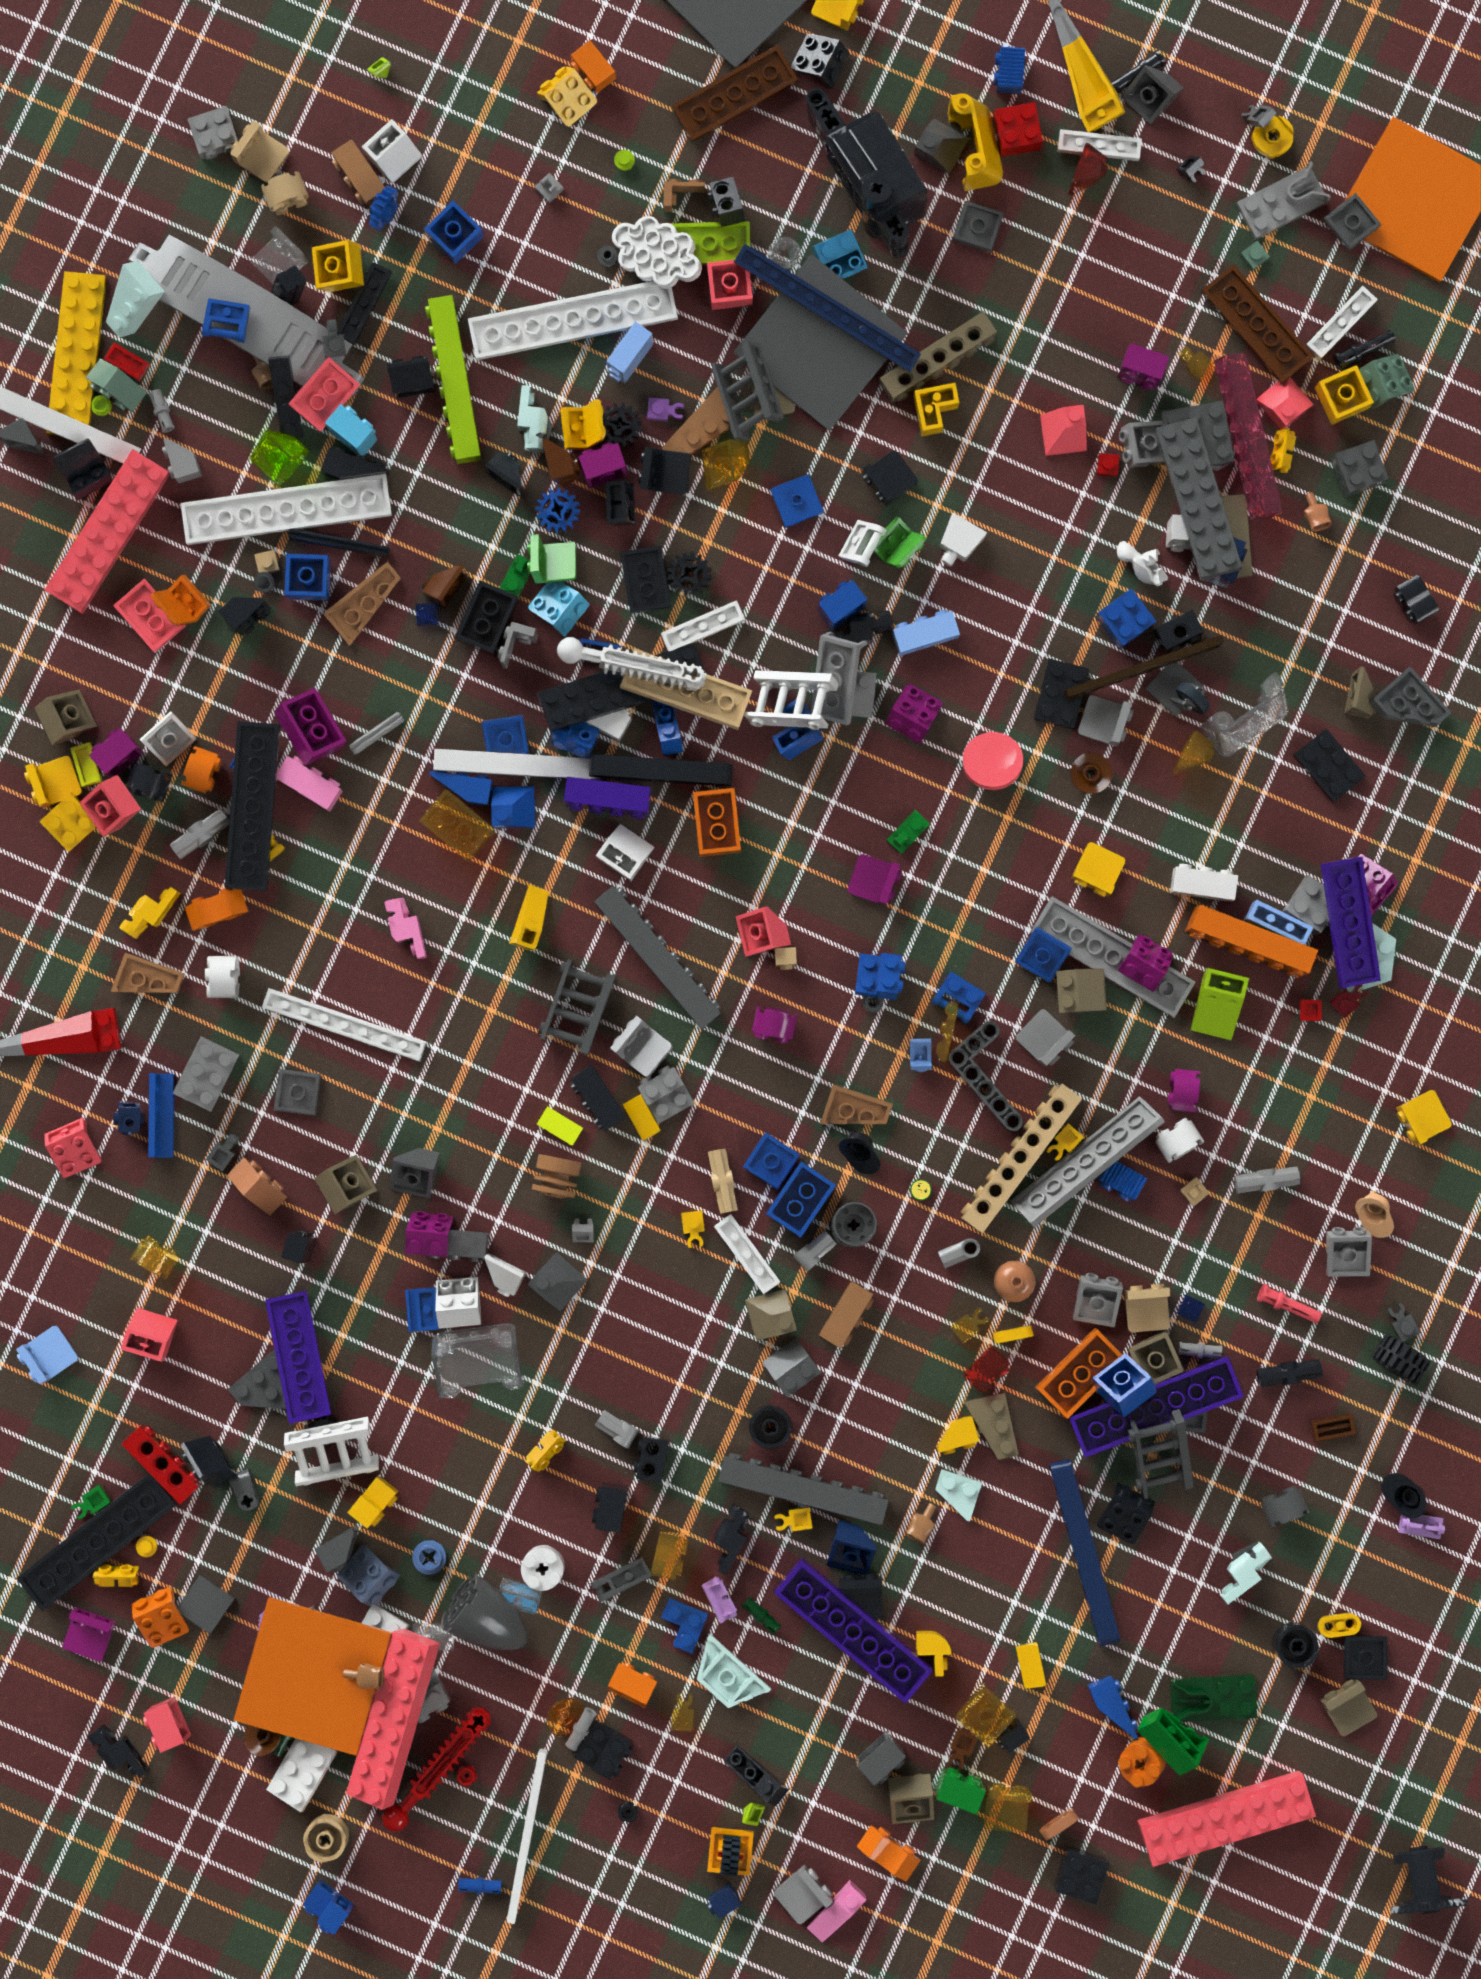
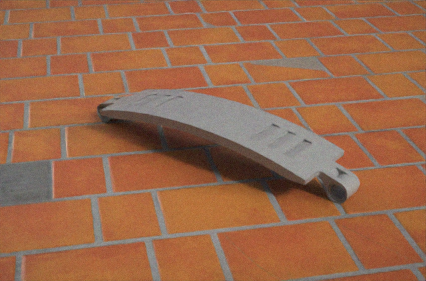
M168 235L158 251L139 242L129 257V262L139 260L165 291L159 301L202 326L208 298L250 305L245 343H239L234 339H224L268 366L269 357L290 355L294 382L299 386L303 387L327 359L324 356L322 336H328L326 327L249 279L177 238ZM212 322L211 325L213 328L237 332L239 326ZM344 340L347 355L352 344ZM345 356L330 357L361 386L364 378L343 364L342 361ZM358 387V388L356 389V391L351 395L352 397H354V395L356 394V392H357V390L359 389V387Z

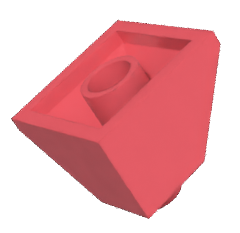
M1291 377L1282 385L1279 381L1276 382L1255 400L1280 430L1287 428L1314 405Z
M1084 405L1062 407L1040 415L1045 456L1087 451Z
M762 907L735 916L745 957L791 945L787 925L768 907Z

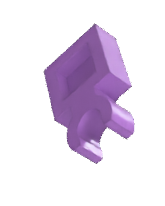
M649 398L647 420L668 422V416H672L675 420H682L683 415L676 414L675 410L683 409L684 405L682 403H675L671 406L669 405V399Z

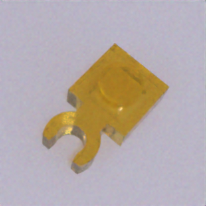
M982 1308L976 1309L973 1317L970 1318L968 1314H965L950 1326L962 1343H965L980 1331L977 1327L978 1324L988 1322V1317H985L983 1320L978 1318V1313L982 1311Z
M678 1693L676 1700L679 1708L673 1707L671 1730L692 1732L694 1709H690L688 1706L692 1703L693 1696L689 1693V1699L684 1702L680 1698L681 1693Z

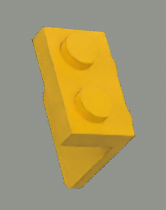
M816 0L811 14L818 19L848 31L850 24H854L856 21L858 6L863 5L864 0Z
M562 67L555 73L556 76L551 81L547 80L540 86L537 95L541 100L547 101L563 124L569 127L597 103V99L575 68Z
M599 399L593 400L584 407H563L560 409L565 450H588L604 440L606 434L602 418L604 411Z
M63 756L39 766L33 763L25 766L27 771L24 773L26 781L32 785L34 790L31 792L35 804L38 803L43 808L60 803L71 792L75 796L82 794L80 782L69 756Z
M1090 842L1087 844L1071 879L1075 880L1074 883L1083 888L1087 886L1094 889L1093 892L1101 897H1105V895L1110 896L1125 864V858Z
M1429 1090L1396 1107L1398 1111L1397 1116L1400 1122L1407 1128L1408 1138L1415 1145H1421L1428 1141V1138L1450 1128L1452 1125L1434 1090Z

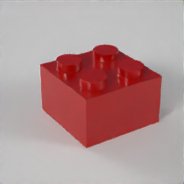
M1035 102L994 110L993 122L1000 157L1041 150L1043 139Z

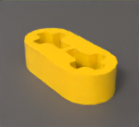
M1032 1325L993 1333L995 1344L1034 1336Z

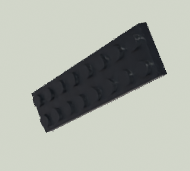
M694 643L670 652L666 651L654 655L666 660L669 658L671 662L678 660L679 664L686 662L687 666L692 664L698 667L701 666V669L704 671ZM611 670L607 674H604L603 671L537 692V697L551 733L652 701V699L621 689L620 685L624 675L621 676L620 672H616L614 675Z
M237 722L224 888L268 891L280 724Z
M148 1473L16 1579L43 1612L174 1508L177 1503L156 1479Z

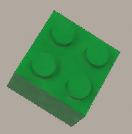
M949 1766L948 1769L943 1767L934 1790L936 1799L977 1815L986 1792L983 1782L980 1781L981 1778L969 1774L968 1777L960 1774L961 1771Z

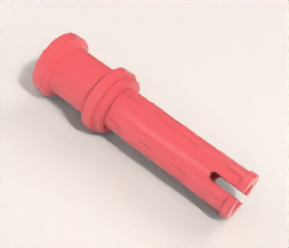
M1267 1284L1261 1287L1257 1297V1301L1271 1304L1274 1309L1282 1308L1315 1324L1318 1323L1322 1314L1321 1311L1286 1297L1283 1291L1278 1292L1269 1288Z

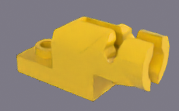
M172 887L168 890L165 889L159 897L161 900L159 903L147 895L142 896L129 912L133 921L125 919L119 928L137 939L148 927L147 923L155 927L159 926L181 893Z

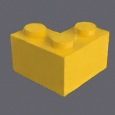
M956 383L915 390L913 398L921 436L942 433L943 423L940 412L958 409L960 402Z
M378 1475L347 1513L367 1529L371 1525L375 1527L385 1514L382 1511L385 1507L391 1508L398 1499L395 1496L398 1490Z

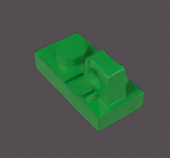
M516 554L500 589L519 598L531 575L527 569V562L530 560Z
M914 810L886 841L902 854L925 831L930 823Z

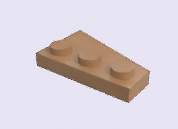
M124 953L111 992L178 993L185 973Z
M833 1084L820 1124H887L893 1103Z

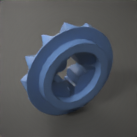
M434 1540L423 1541L413 1551V1564L423 1574H435L445 1565L446 1551L441 1544ZM435 1550L436 1552L433 1556L435 1562L428 1561L423 1564L426 1558L424 1552L431 1553Z

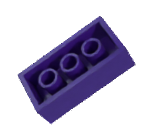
M567 777L564 803L571 811L581 812L582 809H589L590 813L602 814V811H605L615 817H623V814H628L632 819L643 820L644 817L649 816L652 792L650 787Z

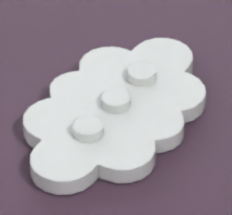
M644 216L635 225L629 223L618 225L612 233V241L620 249L618 256L620 265L626 271L636 272L642 281L648 282L653 280L660 288L668 289L673 287L679 279L691 282L697 279L701 273L702 265L699 259L693 255L695 250L693 239L687 233H678L672 224H660L654 217Z

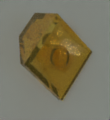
M729 439L701 450L706 490L709 491L739 480L750 462L747 441Z
M1195 730L1188 737L1172 774L1177 775L1200 767L1206 761L1210 762L1215 753V750L1212 749L1214 743Z

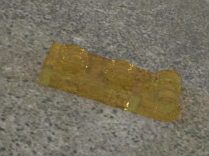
M954 1001L946 1005L945 1013L948 1017L946 1022H942L940 1030L943 1040L942 1043L938 1042L935 1054L939 1055L938 1061L946 1062L959 1008L958 1004Z

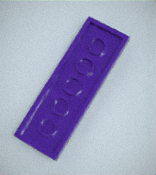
M1354 857L1322 863L1321 871L1339 988L1381 981L1363 858Z
M307 1291L266 1299L265 1303L289 1424L332 1415Z

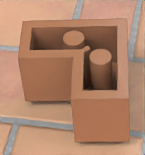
M243 1157L227 1177L244 1197L268 1215H271L287 1198L282 1192L284 1188L276 1180L271 1182L270 1176L261 1170L262 1167L256 1161L252 1160L250 1162Z

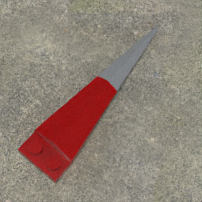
M116 1008L90 1011L0 1040V1056L103 1053L122 1049Z

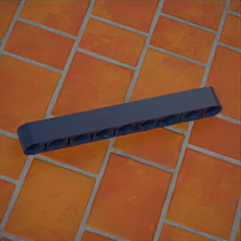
M1065 1459L1049 1464L1051 1476L1099 1646L1102 1647L1120 1642L1119 1631L1070 1459Z

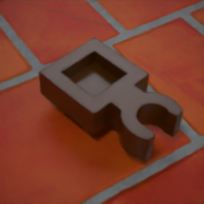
M958 1728L950 1746V1749L955 1752L948 1757V1764L951 1765L954 1759H959L958 1769H962L964 1766L963 1757L964 1755L971 1756L978 1736Z

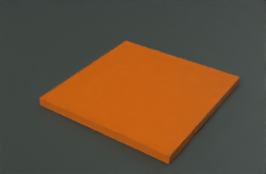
M1392 117L1345 201L1356 193L1382 224L1363 241L1440 283L1481 212V165L1401 120Z
M269 1597L234 1721L357 1756L376 1689H360L356 1679L343 1677L344 1669L357 1671L362 1663L382 1667L392 1632Z

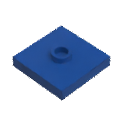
M809 474L770 489L785 528L824 513Z
M523 715L481 722L487 752L530 755Z
M1036 926L1016 958L1015 963L1051 983L1056 975V971L1060 969L1072 947Z
M765 1132L743 1165V1168L778 1190L800 1154Z

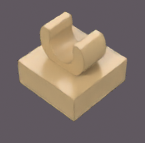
M1197 1177L1193 1178L1179 1190L1192 1206H1195L1209 1194V1191Z

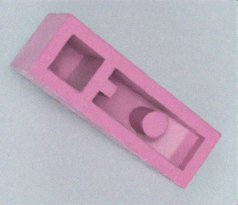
M851 1880L832 1899L833 1903L827 1908L824 1907L807 1926V1929L822 1943L866 1901L865 1893Z

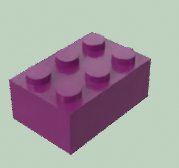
M316 688L280 703L274 711L275 716L305 766L340 750L347 742Z

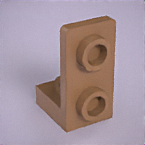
M679 179L664 181V212H672V205H676V193L673 192L705 193V182H701L698 179H692L689 182H681Z

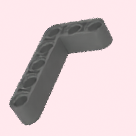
M988 1021L949 1053L948 1062L1007 1131H1017L1023 1123L1021 1115L972 1060L974 1056L999 1035V1026L995 1022ZM990 1025L995 1029L992 1037L985 1035V1026ZM970 1039L978 1041L979 1048L977 1050H971L968 1047ZM954 1053L962 1054L963 1062L961 1064L953 1062L952 1056ZM972 1068L976 1070L977 1077L974 1080H969L966 1077L967 1069ZM982 1084L990 1087L991 1091L988 1096H983L980 1093L979 1089ZM996 1100H1001L1004 1103V1109L1001 1112H997L993 1108ZM1010 1116H1015L1018 1120L1015 1128H1011L1007 1124V1119Z

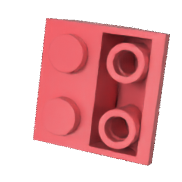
M137 1308L127 1327L121 1350L160 1362L165 1361L178 1320Z

